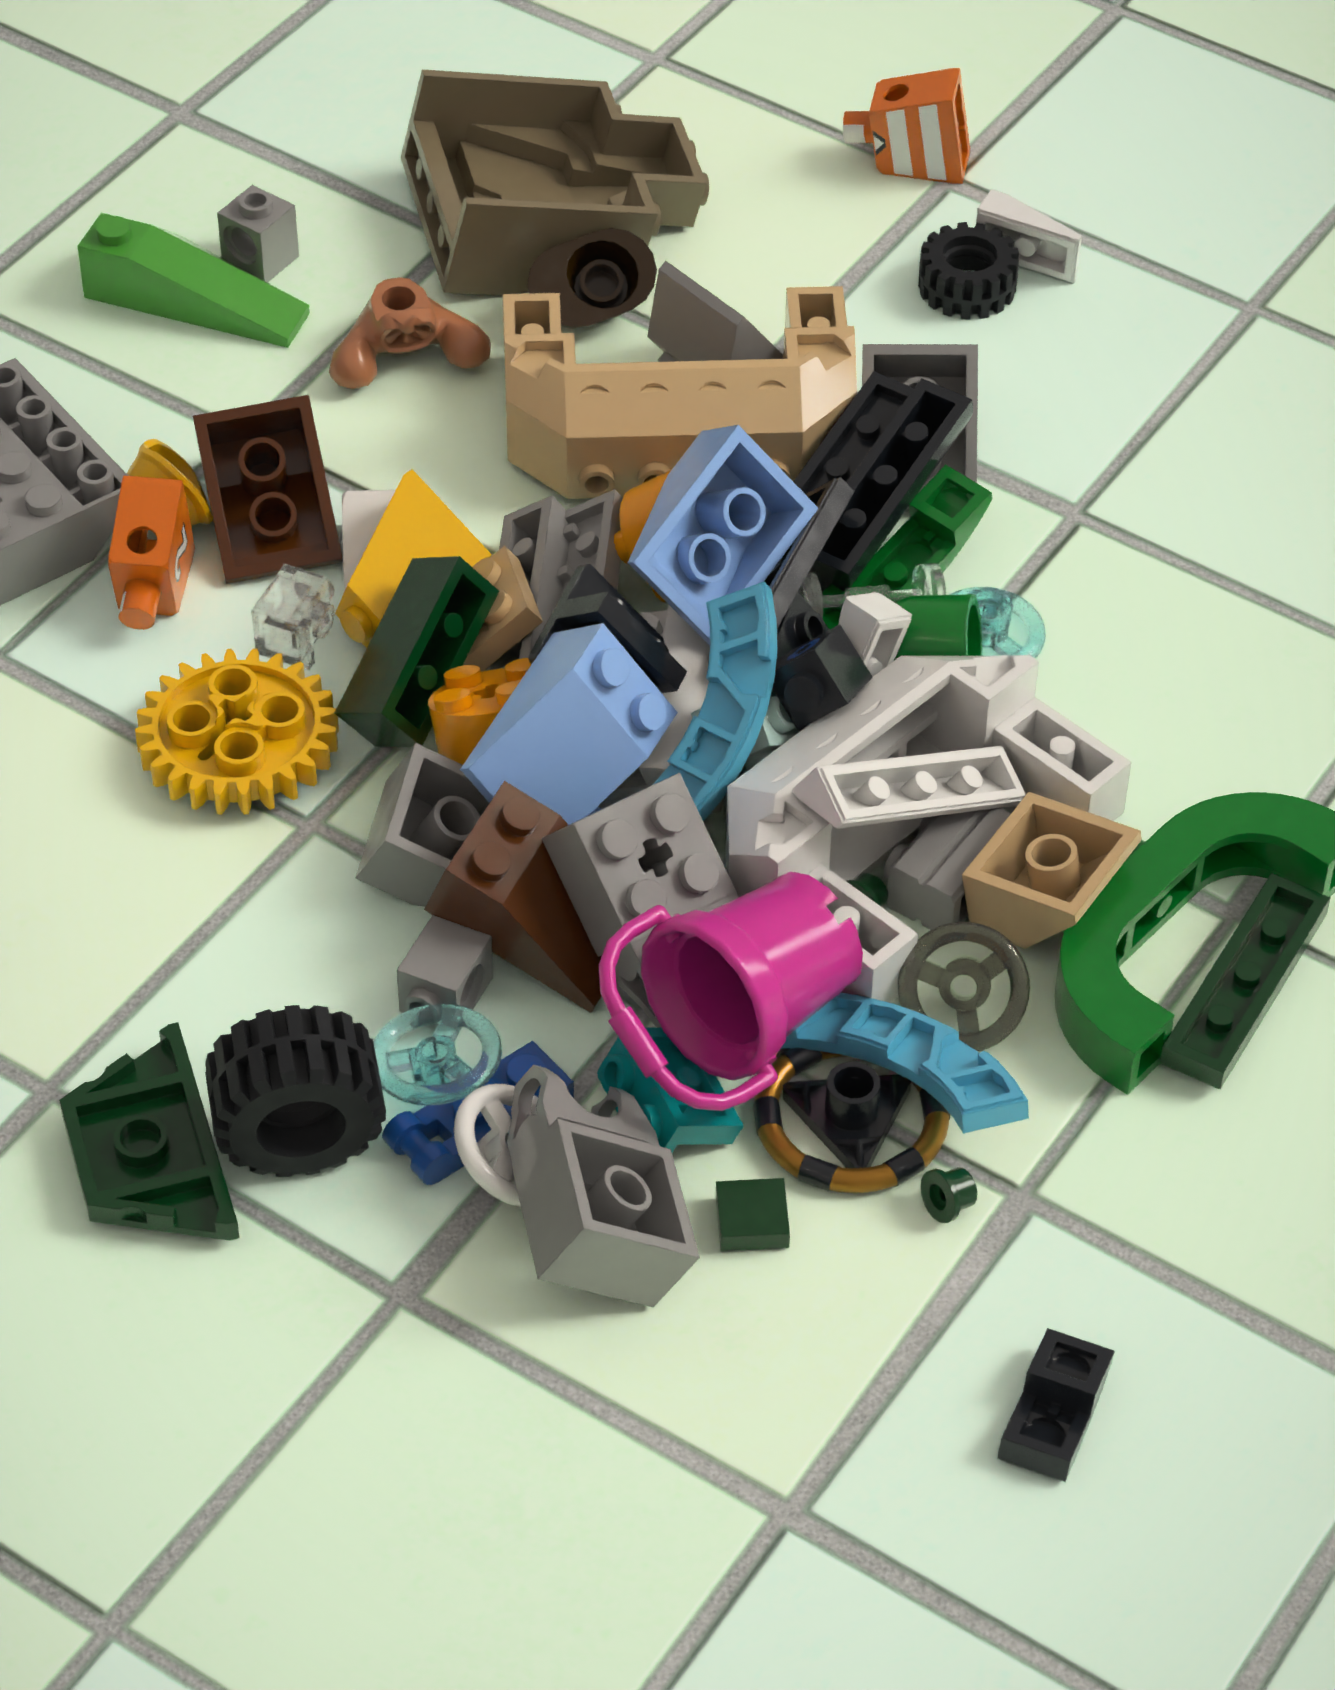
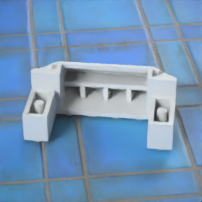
M1031 655L900 656L874 675L847 705L810 723L727 786L726 871L736 889L738 897L773 881L785 873L792 871L807 874L827 886L838 898L826 906L834 915L837 923L840 924L850 917L858 930L863 952L861 974L855 982L845 987L841 993L860 995L892 1003L914 985L918 933L846 881L855 880L863 873H871L888 859L898 844L903 843L906 845L917 837L923 818L837 829L800 801L792 791L815 767L1003 746L1026 794L1032 792L1115 821L1124 813L1132 761L1035 697L1039 661Z

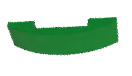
M945 464L915 496L909 505L910 518L873 556L848 593L830 584L810 606L821 615L827 627L832 629L839 625L840 614L846 596L876 592L893 602L909 596H924L948 568L972 535L993 499L992 492Z

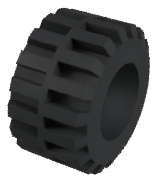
M300 1005L285 1006L284 1010L274 1012L268 1009L255 1013L256 1018L250 1021L240 1020L231 1026V1034L220 1035L213 1043L214 1051L207 1054L205 1061V1076L214 1137H216V1144L220 1152L228 1154L229 1161L236 1166H249L250 1172L260 1175L269 1172L276 1173V1177H291L293 1174L305 1173L306 1175L320 1173L321 1169L327 1167L336 1168L347 1163V1158L350 1156H359L369 1148L368 1141L376 1140L382 1132L381 1123L386 1121V1107L373 1039L369 1038L368 1029L362 1023H353L351 1015L342 1011L329 1013L328 1007L317 1005L312 1006L310 1009H302Z

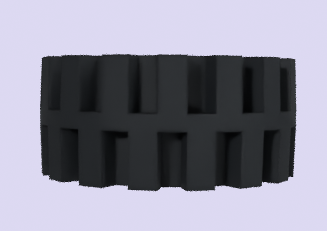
M967 222L957 223V228L952 229L949 224L940 227V234L933 231L928 235L927 242H923L921 247L918 288H920L922 299H928V306L933 310L940 307L943 308V315L952 317L954 313L961 314V319L970 320L971 314H977L979 319L989 317V311L991 310L996 314L1004 311L1005 304L1010 305L1014 299V294H1016L1019 268L1018 247H1014V241L1010 236L1002 238V231L995 227L991 231L985 230L986 224L976 223L975 227H968Z

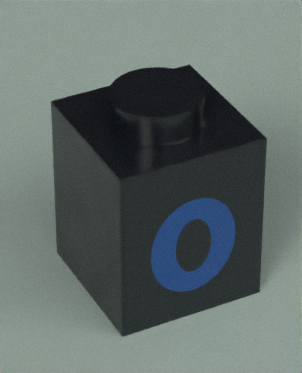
M839 624L792 649L776 665L773 691L796 728L800 729L847 705L873 677Z

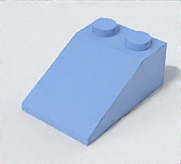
M739 425L704 430L700 432L667 475L628 560V564L710 646V624L706 602L764 582L819 508Z
M604 623L554 632L460 770L489 803L503 782L506 781L558 813L570 825L594 811L649 758L678 712Z

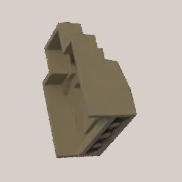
M421 70L400 158L443 293L501 296L503 294L528 292L527 282L530 268L538 256L550 248L594 231L608 228L627 230L643 239L646 245L649 246L651 236L658 234L660 225L694 227L699 207L704 206L708 200L709 179L707 174L701 170L696 157L695 143L693 140H689L681 117L622 114V108L620 104L615 103L607 81Z

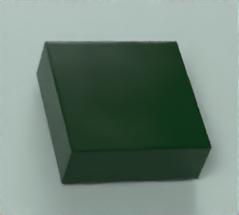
M784 1178L716 1181L715 1198L720 1251L789 1248L790 1229Z

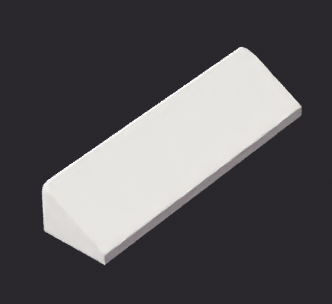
M1003 746L815 767L792 790L800 801L837 829L1017 806L1026 796Z

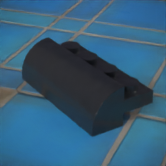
M875 371L872 372L793 481L807 494L832 479L841 477L855 491L803 582L805 592L819 597L830 584H833L848 593L973 415L972 399L923 378L920 379L915 388H912Z

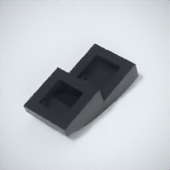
M1047 1328L1028 1368L1023 1393L1001 1437L997 1459L1066 1482L1099 1401L1115 1351Z

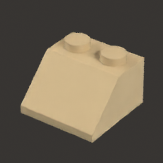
M1028 792L962 873L970 929L1026 949L1076 925L1142 840L1141 830Z

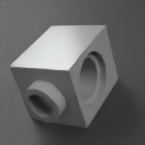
M252 184L217 212L221 257L269 282L299 257L296 209L294 204Z
M432 915L397 968L399 1012L411 1016L422 1024L437 1025L459 1033L493 979L492 937Z

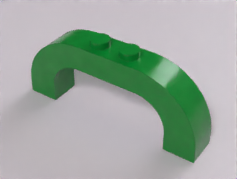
M1267 792L1234 793L1204 800L1186 808L1167 821L1146 842L1144 840L1140 841L1077 924L1064 930L1061 941L1054 995L1055 1010L1059 1025L1069 1045L1093 1072L1128 1095L1160 1064L1162 1046L1172 1032L1174 1014L1136 990L1125 979L1119 967L1205 886L1219 879L1231 876L1246 875L1268 879L1270 874L1273 873L1328 897L1335 893V811L1315 802L1284 794Z

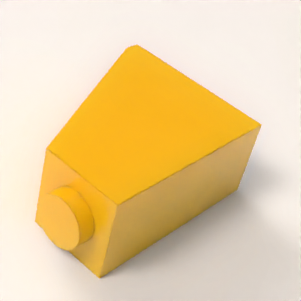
M411 469L403 475L347 584L335 614L340 619L346 634L352 640L362 643L367 648L412 558L460 556L473 567L478 561L490 558L492 554L418 474Z

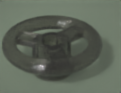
M975 922L947 923L925 933L918 939L917 944L906 958L898 976L897 987L900 1006L926 1015L918 997V980L939 988L940 995L945 1003L956 1009L959 1040L978 1052L999 1044L1017 1028L1026 1012L1030 997L1029 974L1025 961L1018 949L1006 936L997 930ZM959 941L974 942L993 951L982 961L972 957H959L950 961L945 967L927 961V958L940 947ZM1006 969L1010 980V995L1007 1006L993 1024L980 1030L977 1008L987 1000L991 991L992 979ZM959 975H968L976 982L977 990L972 996L961 997L953 991L952 980Z

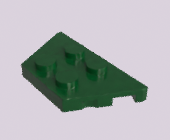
M178 1022L168 1024L159 1030L160 1042L136 1059L131 1058L126 1053L107 1066L99 1078L90 1082H84L59 1100L64 1126L90 1222L229 1241L240 1238L237 1218Z

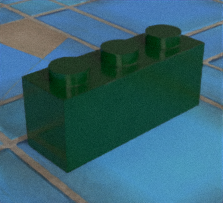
M460 556L412 558L334 714L375 747H413L415 743L423 746L432 728L428 699L433 692L445 685L443 675L446 671L463 666L499 590Z

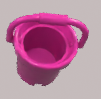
M791 871L708 912L693 910L682 915L677 913L670 916L666 908L656 905L625 923L606 942L598 965L600 993L612 1017L608 1020L609 1024L646 1078L652 1076L671 1097L694 1109L723 1111L745 1103L773 1085L778 1079V1074L771 1064L777 1060L776 1055L786 1042V1037L833 998L838 996L845 987L855 982L861 974L863 952L858 930L850 917L838 924L834 915L826 907L838 899L834 893L810 875ZM655 926L642 947L641 976L648 1003L660 1026L680 1052L708 1074L732 1081L755 1075L737 1088L721 1094L698 1092L680 1083L665 1067L669 1062L631 1006L625 1007L617 990L615 968L621 950L635 937Z

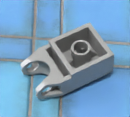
M680 772L541 838L598 957L602 956L606 942L625 923L656 905L663 906L670 916H673L677 913L682 915L693 910L708 912L738 898L736 889ZM653 926L635 937L621 950L615 968L616 982L644 1010L652 1023L657 1028H662L648 1003L641 976L642 947L655 927Z
M533 1064L514 1088L511 1108L512 1120L507 1138V1147L537 1279L654 1307L700 1258L671 1149L659 1146L654 1128L635 1097L628 1092L610 1086L607 1096L601 1102L592 1106L591 1112H588L571 1096L565 1082L557 1074L547 1068ZM541 1085L536 1105L537 1114L532 1115V1099L536 1090ZM618 1106L617 1114L611 1117L612 1112Z

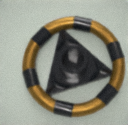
M791 1048L781 1053L777 1060L771 1064L778 1074V1079L773 1085L757 1094L754 1098L753 1111L756 1132L773 1160L800 1181L830 1192L866 1193L893 1186L896 1187L924 1171L936 1157L944 1143L948 1132L950 1113L926 1090L899 1074L878 1075L869 1065L855 1061L844 1062L835 1066L830 1071L827 1079L789 1082L792 1077L822 1060L835 1057H849L805 1048ZM912 1083L920 1096L924 1118L922 1132L911 1147L881 1165L871 1167L911 1090ZM782 1091L783 1100L846 1168L806 1155L789 1140L783 1131L779 1099Z

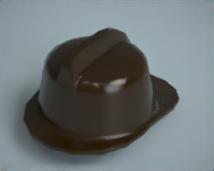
M608 228L594 231L585 236L554 246L539 255L529 270L527 288L529 294L560 293L561 326L572 329L582 328L616 318L646 301L655 286L657 267L653 252L643 239L627 230Z

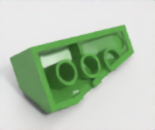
M100 213L77 246L84 298L286 348L290 346L310 314L309 304L187 238L151 224Z

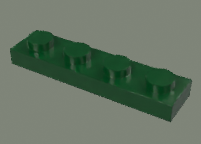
M1271 873L1162 1046L1160 1063L1221 1089L1325 919L1331 897Z

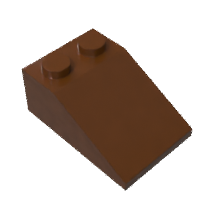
M309 395L193 415L196 439L226 584L343 562Z
M504 781L444 871L424 910L431 915L490 935L492 937V952L592 1013L602 996L600 993L598 968L602 956H597L541 839L568 826V823L558 813Z

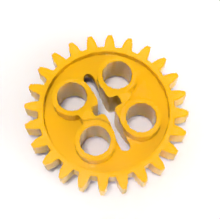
M231 648L226 650L224 661L217 663L211 656L204 653L201 654L202 667L195 670L190 665L181 662L178 664L180 679L177 680L170 676L161 675L159 677L161 692L147 691L145 693L146 708L137 710L138 727L135 728L137 749L140 753L143 771H151L155 787L168 784L171 800L175 801L190 793L191 807L194 810L203 806L207 800L215 801L216 813L222 815L230 802H238L240 810L245 815L249 814L252 801L259 799L269 810L274 809L275 794L281 792L286 797L295 800L298 798L297 782L314 787L317 784L316 769L329 770L331 767L330 753L338 751L337 733L339 732L338 716L334 714L336 708L333 707L331 690H322L321 677L318 674L305 678L304 663L297 662L284 669L281 653H276L267 662H261L258 649L253 648L245 660H237Z

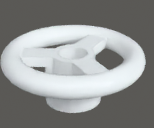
M506 1084L485 1085L468 1094L457 1110L454 1120L456 1148L468 1173L485 1191L505 1203L521 1207L516 1184H514L513 1168L507 1147V1138L512 1119L503 1104L512 1106L515 1086ZM535 1095L531 1105L532 1115L537 1114L536 1105L538 1097ZM481 1112L491 1130L476 1142L474 1133L475 1121Z

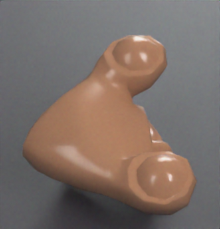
M401 277L390 278L376 285L372 296L363 308L351 331L333 351L329 374L339 386L357 389L369 386L377 376L375 359L377 354L414 352L430 344H439L449 363L462 369L475 368L489 359L491 341L480 326L439 305L429 298L425 290L411 279Z

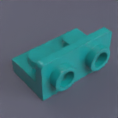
M645 1027L669 1062L665 1067L680 1083L702 1093L721 1094L725 1092L717 1077L708 1074L688 1060L664 1033L662 1028ZM619 1037L597 1071L598 1079L607 1094L610 1086L623 1089L635 1097L656 1132L659 1146L671 1149L672 1153L677 1145L733 1144L744 1127L734 1107L723 1111L694 1109L671 1097L652 1076L649 1078L644 1076Z

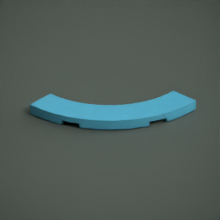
M765 581L706 602L710 624V653L706 675L709 683L706 696L698 717H693L682 740L667 760L670 765L653 783L656 784L680 772L703 821L726 795L727 786L735 781L756 743L768 710L775 679L777 659V619L772 589Z
M840 993L788 1035L786 1042L781 1047V1049L805 1048L841 1054L887 1068L914 1082L939 1101L954 1118L963 1134L1029 1119L1028 1099L1015 1079L997 1059L986 1051L979 1053L960 1041L959 1032L952 1027L922 1013L893 1003L860 995Z

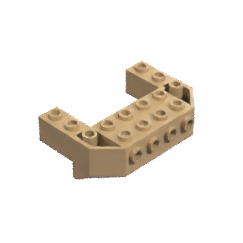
M843 286L786 287L783 359L576 364L574 333H561L560 293L503 294L508 461L567 499H593L614 489L623 498L628 490L672 470L701 431L739 425L783 472L794 481L857 395L854 326L847 325Z

